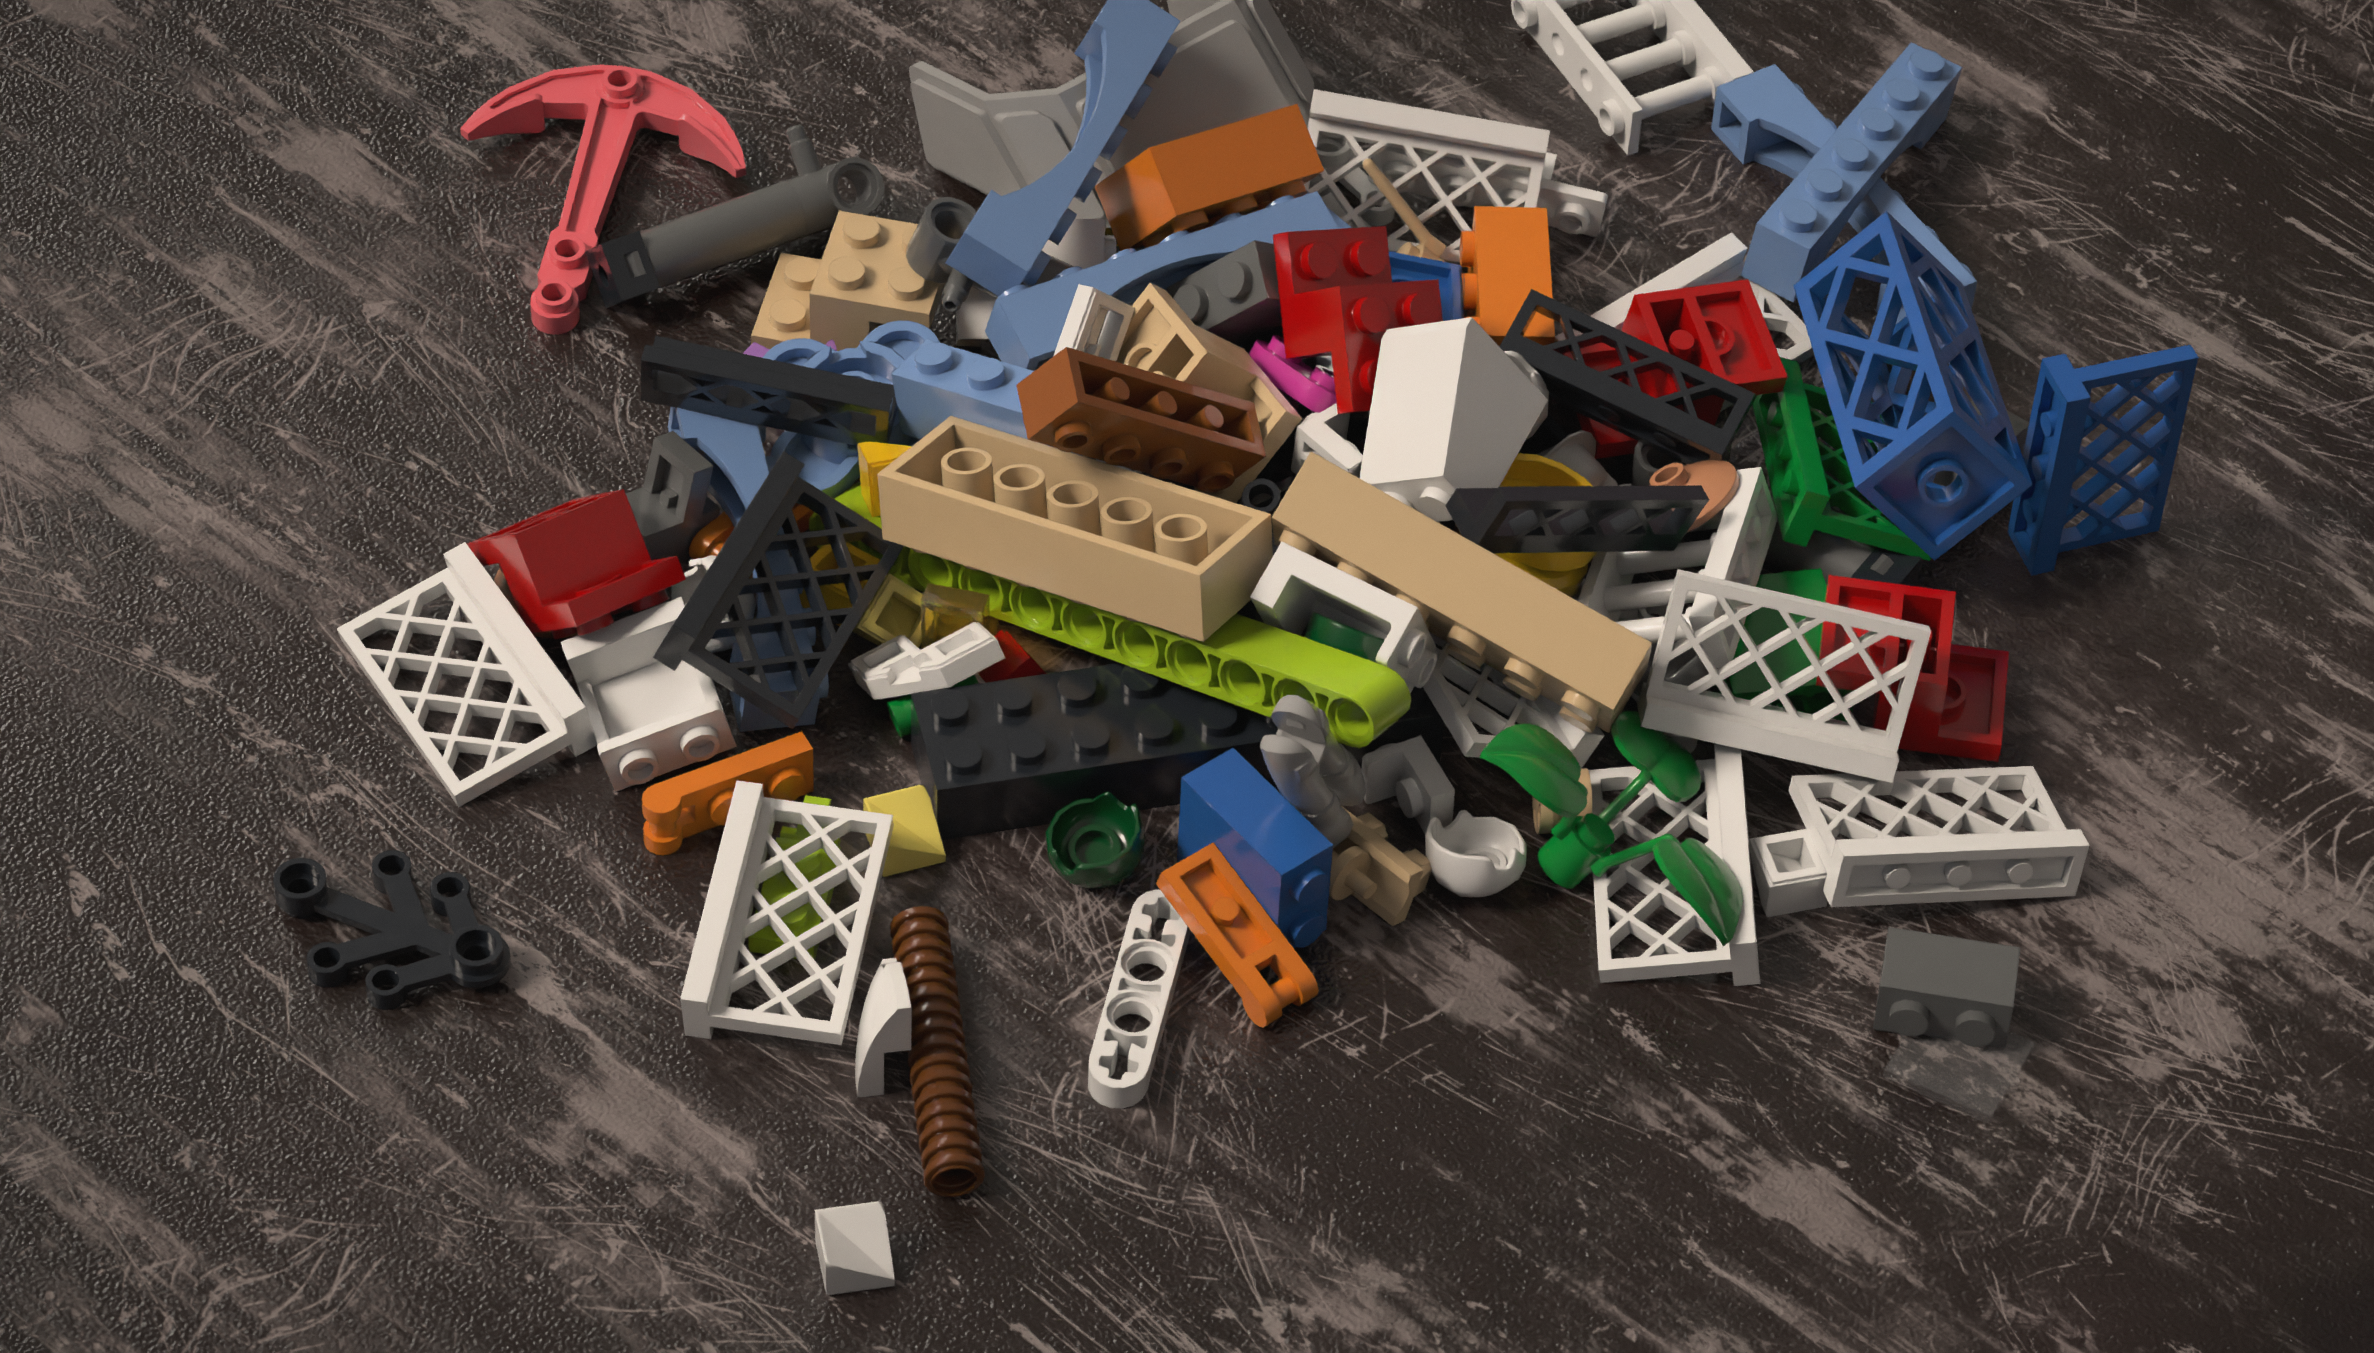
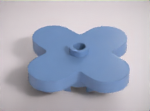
M900 320L888 322L875 328L863 341H859L860 344L857 348H845L835 351L831 346L828 347L819 341L797 338L775 345L762 358L893 385L891 373L926 339L940 342L936 335L926 326L913 321ZM897 409L889 444L913 446L921 439L902 434ZM784 431L776 440L771 450L770 456H774L776 462L782 452L785 451L804 463L805 465L798 476L832 498L847 490L860 477L858 447L856 445Z

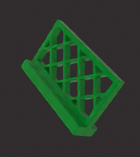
M1780 357L1788 376L1782 392L1757 395L1753 403V409L1782 541L1806 547L1813 531L1817 530L1901 554L1919 556L1923 560L1930 561L1931 557L1903 531L1890 523L1892 521L1879 509L1873 510L1858 498L1861 496L1873 505L1854 486L1825 389L1803 383L1799 362ZM1815 409H1818V410L1822 411V412H1823L1824 414H1826L1828 417H1824L1822 414H1820V413H1819L1818 411H1816ZM1820 437L1836 450L1833 451L1817 438ZM1868 440L1875 453H1878L1879 450L1874 442ZM1825 472H1830L1833 476H1835L1837 479L1843 482L1844 485L1839 484L1836 480H1834ZM1836 505L1848 515L1831 511V507Z

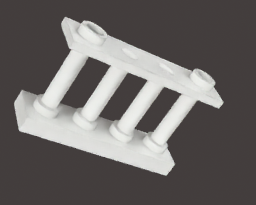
M1511 0V9L1517 24L1521 28L1528 30L1596 115L1603 132L1607 136H1612L1627 156L1638 152L1642 119L1702 99L1715 104L1717 86L1753 73V70L1695 0H1629L1634 7L1575 26L1563 10L1592 0ZM1645 27L1650 31H1654L1662 41V43L1605 62L1592 47L1594 44ZM1673 63L1680 67L1683 66L1692 77L1691 79L1637 97H1633L1621 83L1622 80Z
M1762 468L1737 470L1740 483L1731 501L1713 518L1690 531L1718 529L1717 532L1711 534L1709 540L1679 543L1674 551L1597 552L1593 557L1578 601L1646 640L1658 643L1665 616L1620 622L1618 620L1621 611L1667 606L1675 579L1631 584L1634 574L1706 565L1705 569H1701L1698 574L1756 587L1778 519ZM1623 484V485H1619V486H1632V485H1631V484ZM1688 590L1685 603H1693V606L1688 607L1683 615L1694 632L1726 614L1715 596ZM1728 599L1733 609L1744 603ZM1745 616L1744 618L1740 619L1741 622L1743 623V625H1744V623H1745V620H1746V617H1747V616ZM1732 624L1701 642L1716 668H1720L1733 660L1740 635ZM1678 626L1675 641L1686 637L1680 626Z

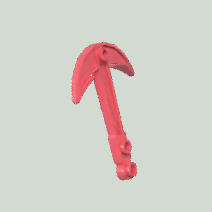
M600 64L557 69L503 90L476 110L460 128L461 136L471 141L502 134L540 133L545 129L544 118L586 120L559 226L550 233L538 272V286L530 298L532 323L539 331L552 335L563 334L572 330L579 322V302L586 298L593 276L585 251L599 245L600 233L636 132L639 129L647 128L679 136V147L684 153L709 161L726 170L735 178L746 175L743 151L735 132L724 116L691 88L654 72L627 66Z

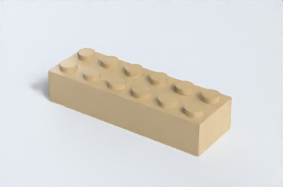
M949 416L877 474L882 536L884 540L909 547L918 553H928L962 564L968 569L981 570L1015 581L1021 586L1034 587L1068 598L1077 604H1087L1121 615L1130 621H1140L1177 633L1181 637L1196 639L1202 642L1208 639L1251 600V594L1273 557L1271 514L1078 454L1064 452L1055 447L954 416Z
M1312 451L1271 517L1274 544L1279 547L1282 541L1418 607L1429 632L1450 643L1446 651L1451 656L1472 668L1480 669L1482 664L1485 663L1505 674L1506 676L1502 681L1503 684L1524 698L1536 701L1539 695L1546 697L1562 707L1559 715L1563 719L1583 731L1593 733L1597 726L1610 733L1612 723L1623 711L1648 668L1652 642Z

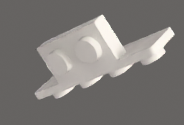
M1387 147L1372 157L1373 162L1391 183L1415 168L1403 149ZM1416 152L1422 162L1433 155ZM1546 152L1536 208H1547L1548 226L1558 228L1570 234L1598 236L1608 198L1607 194L1551 180L1557 155ZM1446 157L1428 169L1447 196L1474 178L1461 159ZM1475 162L1481 172L1492 166ZM1505 167L1489 178L1488 182L1505 206H1507L1527 192L1530 172ZM1421 175L1398 190V192H1410L1438 199ZM1369 176V182L1375 184L1372 178ZM1480 185L1452 203L1454 206H1468L1472 208L1474 206L1495 207Z

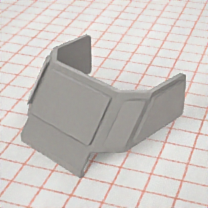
M1167 0L1169 14L1180 20L1168 41L1178 49L1159 79L1149 73L1143 83L1153 88L1135 119L1130 118L1126 114L1121 118L1118 124L1128 131L1111 159L1108 161L1100 155L1098 156L1093 166L1103 173L1096 185L1149 147L1294 104H1298L1308 128L1314 81L1268 0ZM919 61L909 67L910 87L926 160L935 169L986 195L993 190L1003 196L1035 182L1061 162L1071 151L1075 143L1085 108L1086 72L1057 88L988 94L924 61ZM1319 175L1311 179L1309 189L1322 181ZM1095 187L1084 203L1075 197L1072 199L1068 208L1077 213L1075 219H1105V228L1111 227ZM1327 188L1319 193L1322 198L1331 192Z

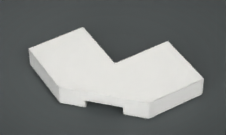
M973 622L921 650L905 635H899L856 657L848 665L857 684L874 700L949 688L1004 659L1005 656L997 638L979 622Z

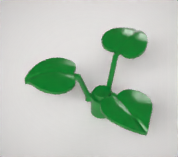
M1630 710L1622 712L1612 723L1611 733L1619 751L1633 766L1641 770V773L1599 816L1587 813L1584 817L1577 816L1585 809L1587 805L1586 796L1588 794L1587 788L1578 781L1581 775L1580 765L1572 752L1552 733L1537 725L1517 724L1504 729L1487 744L1480 754V759H1484L1505 770L1536 800L1554 813L1563 816L1561 821L1551 829L1554 836L1537 853L1540 866L1552 881L1561 887L1573 889L1591 872L1600 878L1612 867L1653 852L1655 860L1666 878L1709 926L1722 943V946L1724 947L1733 939L1743 907L1742 889L1731 869L1705 844L1693 838H1688L1680 844L1672 834H1665L1610 855L1611 844H1613L1615 837L1608 823L1650 780L1667 798L1674 802H1685L1691 799L1699 790L1701 785L1699 767L1692 755L1679 742L1666 735L1663 731L1641 727L1639 712Z

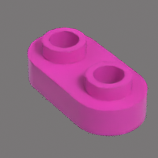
M1273 335L1269 343L1263 340H1256L1249 356L1277 388L1314 412L1320 413L1337 403L1333 371L1320 365H1316L1315 369H1312L1302 362L1303 358L1286 359L1284 338Z

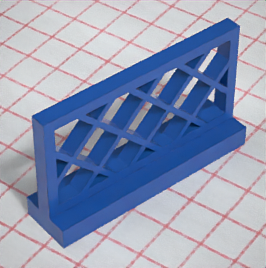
M2191 344L2075 369L2066 353L2042 358L2023 451V459L2032 486L2013 500L2007 530L2031 576L2054 571L2059 552L2159 531L2198 362V356ZM2174 371L2173 375L2154 391L2145 387L2158 375ZM2118 384L2095 404L2090 401L2092 388ZM2134 395L2142 400L2120 419L2112 415ZM2158 411L2164 414L2163 419L2144 435L2136 431ZM2102 424L2108 428L2087 447L2081 445L2082 439L2098 425ZM2123 440L2132 443L2131 446L2110 463L2103 459L2105 455ZM2148 455L2154 458V461L2134 478L2126 474ZM2091 467L2098 471L2096 475L2079 489L2075 490L2072 488V483ZM2114 483L2122 486L2119 491L2102 505L2094 502L2097 497ZM2138 498L2144 500L2142 512L2117 517ZM2082 510L2089 514L2076 526L2063 529V526Z

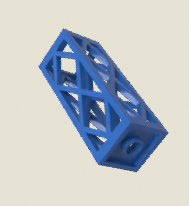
M1887 211L1793 285L1855 488L1934 561L2032 486L1962 282ZM1885 249L1890 266L1871 262L1870 260ZM1919 276L1926 285L1929 292L1931 293V297L1928 295L1925 288L1918 279ZM1855 277L1887 284L1870 337L1844 314ZM1903 304L1906 317L1896 324ZM1942 315L1946 317L1952 328L1948 327ZM1840 351L1845 352V354L1847 355L1848 359L1850 360L1856 372L1858 373L1857 378L1854 376L1853 372L1846 363ZM1886 363L1893 365L1890 374ZM1912 370H1914L1916 372L1910 387L1909 394L1905 395ZM1963 387H1965L1968 394L1970 395V397L1972 398L1973 402L1975 403V405L1977 406L1978 410L1982 415H1979L1976 412L1975 408L1973 407L1970 400L1963 391ZM1931 391H1932V394H1933L1935 403L1928 401V400H1929V397H1930V394H1931ZM1868 440H1872L1878 448L1879 452L1877 454L1871 447ZM1953 471L1958 474L1956 479L1948 486L1933 483L1937 472Z

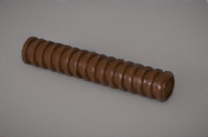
M927 906L912 907L894 916L890 923V937L892 938L894 958L897 959V962H901L911 1003V1050L906 1051L908 1052L907 1062L910 1069L912 1099L915 1103L914 1113L917 1119L919 1150L922 1153L924 1185L931 1193L943 1197H957L971 1193L980 1187L984 1181V1166L982 1165V1151L979 1147L980 1137L977 1131V1117L974 1113L975 1103L972 1097L970 1068L967 1063L968 1054L965 1047V1033L962 1030L963 1019L960 1014L958 985L955 981L956 971L953 965L949 922L946 915L936 908Z

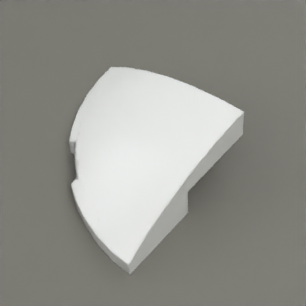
M896 958L883 959L864 1002L858 1029L855 1058L857 1098L884 1095V1053L911 1050V1003L901 962H897Z

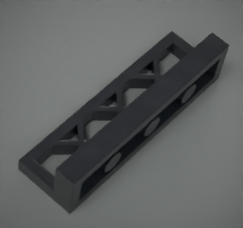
M1533 289L1529 292L1500 345L1503 351H1514L1521 354L1537 370L1546 384L1550 400L1686 464L1705 460H1724L1728 462L1732 441L1755 398V393ZM1538 312L1559 322L1566 339L1543 346L1523 335L1534 315ZM1573 329L1583 334L1575 336ZM1602 342L1616 349L1621 366L1601 372L1585 365L1580 349ZM1571 352L1573 359L1562 354ZM1629 355L1638 359V361L1631 362ZM1658 368L1672 375L1678 392L1654 398L1641 391L1636 375ZM1626 378L1629 385H1626L1618 380ZM1685 381L1694 385L1695 387L1687 389ZM1715 395L1735 404L1723 428L1720 429L1699 419L1692 401ZM1682 404L1685 412L1674 406Z
M661 336L655 337L653 346L645 345L641 357V401L856 446L862 442L889 444L897 413L894 387L891 384Z
M1701 485L1511 486L1498 488H1456L1445 506L1461 535L1491 553L1674 551L1710 499Z

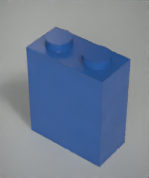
M1234 748L1181 778L1177 863L1214 842L1292 947L1301 948L1313 943L1326 930L1333 844Z

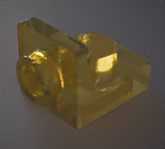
M931 583L927 584L921 599L922 649L973 622H979L993 636L997 634L999 619L990 616V595Z

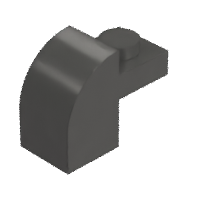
M674 431L654 438L644 485L642 488L626 493L651 560L677 556L680 564H682L690 557L689 547L695 535L711 521L718 518L721 508L707 496L713 465Z

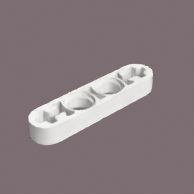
M1159 889L1145 892L1136 899L1132 906L1089 1056L1088 1090L1092 1098L1099 1104L1109 1108L1123 1109L1133 1106L1142 1100L1147 1092L1189 941V927ZM1157 918L1168 919L1164 925L1161 942L1151 939L1152 925L1157 922ZM1146 963L1158 966L1165 974L1158 980L1149 982L1135 979L1129 971L1136 965ZM1126 1014H1138L1145 1017L1150 1022V1026L1140 1032H1127L1121 1030L1115 1024V1021ZM1118 1054L1127 1056V1072L1122 1075L1121 1080L1109 1078L1114 1074Z

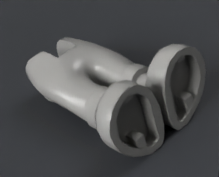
M1286 695L1279 699L1271 715L1278 731L1276 735L1263 736L1260 748L1267 768L1281 794L1335 848L1350 835L1353 827L1349 813L1341 806L1358 805L1364 799L1366 788L1362 770L1355 757L1342 744H1339L1329 729L1328 718L1322 709L1317 708L1313 703L1298 695Z

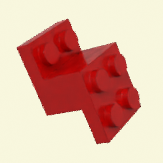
M1386 226L1293 231L1274 234L1273 243L1286 359L1332 356L1338 414L1369 412L1382 337L1387 329L1443 321L1439 280L1392 282Z
M1748 279L1634 295L1621 331L1755 393V395L1782 392L1788 376ZM1602 342L1580 349L1585 365L1601 372L1621 366L1616 349ZM1571 352L1562 354L1573 359ZM1629 355L1631 362L1638 361V359ZM1658 368L1636 375L1641 391L1654 398L1678 392L1672 375ZM1626 378L1618 380L1626 385H1629ZM1685 381L1687 389L1695 387L1694 385ZM1711 395L1694 400L1692 403L1697 417L1715 426L1725 400ZM1682 404L1674 406L1685 412ZM1576 412L1582 430L1592 433L1596 440L1595 459L1634 454L1638 443L1637 440Z
M624 489L570 500L467 543L482 566L498 563L501 572L504 573L520 617L531 633L550 631L554 640L576 632L578 636L585 635L614 623L612 615L630 609L633 612H638L658 605L669 599L666 588L686 580L677 556L651 560Z
M1829 575L1825 603L1930 627V638L1898 749L1998 762L2002 746L2009 651L1951 644L1956 592ZM1828 621L1822 623L1819 660L1852 642L1841 624ZM1853 627L1859 637L1869 632L1868 630ZM1888 635L1866 649L1881 674H1884L1906 661L1912 640ZM1859 653L1826 671L1836 688L1856 690L1875 679ZM1818 675L1816 678V686L1825 687L1824 683ZM1900 679L1889 685L1895 696ZM1882 690L1876 692L1872 728L1886 731L1892 706Z

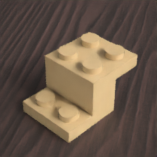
M839 211L822 260L780 253L751 334V344L756 342L771 349L781 342L797 338L812 339L823 344L832 339L835 341L837 351L845 348H857L860 344L859 341H863L871 331L892 321H913L930 329L945 283H936L924 279L908 263L906 257L907 246L918 224Z
M1149 283L1132 305L1135 309L1116 362L1254 403L1266 457L1237 477L1230 487L1217 493L1205 492L1194 487L1198 492L1237 503L1246 485L1256 479L1301 422L1302 418L1243 348L1196 326L1166 290Z

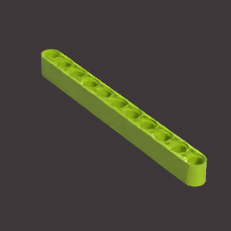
M861 482L853 484L834 498L882 529L881 516L872 517L863 499ZM814 512L809 519V530H825L820 515ZM861 541L848 542L880 560L883 557L882 554ZM906 546L903 547L888 574L890 573L914 589L1270 718L1279 699L1286 695H1298L1313 703L1317 708L1322 709L1328 718L1329 729L1336 740L1350 747L1361 748L1368 746L1410 709V690L1404 679L1389 667L1237 613L1208 639L1202 642L1196 639L1181 637L1177 633L1140 621H1130L1121 615L1087 604H1077L1068 598L1034 587L1021 586L1015 581L981 570L968 569L962 564L928 553H918Z

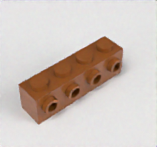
M1065 347L1016 385L1028 440L1056 447L1064 452L1077 453L1105 461L1110 465L1123 466L1151 474L1159 479H1169L1197 487L1205 492L1215 493L1230 487L1237 477L1266 457L1253 402L1069 347Z

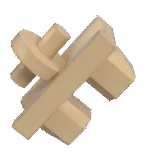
M1345 809L1352 819L1353 827L1350 835L1333 848L1329 896L1335 900H1342L1352 894L1391 926L1397 925L1405 921L1413 898L1425 890L1432 871L1430 861L1417 849L1402 853L1387 841L1388 834L1385 824L1369 812L1356 817Z

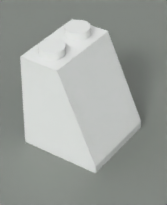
M1472 317L1387 329L1381 339L1359 478L1436 522L1451 521L1453 519L1445 505L1456 488H1498L1548 399Z

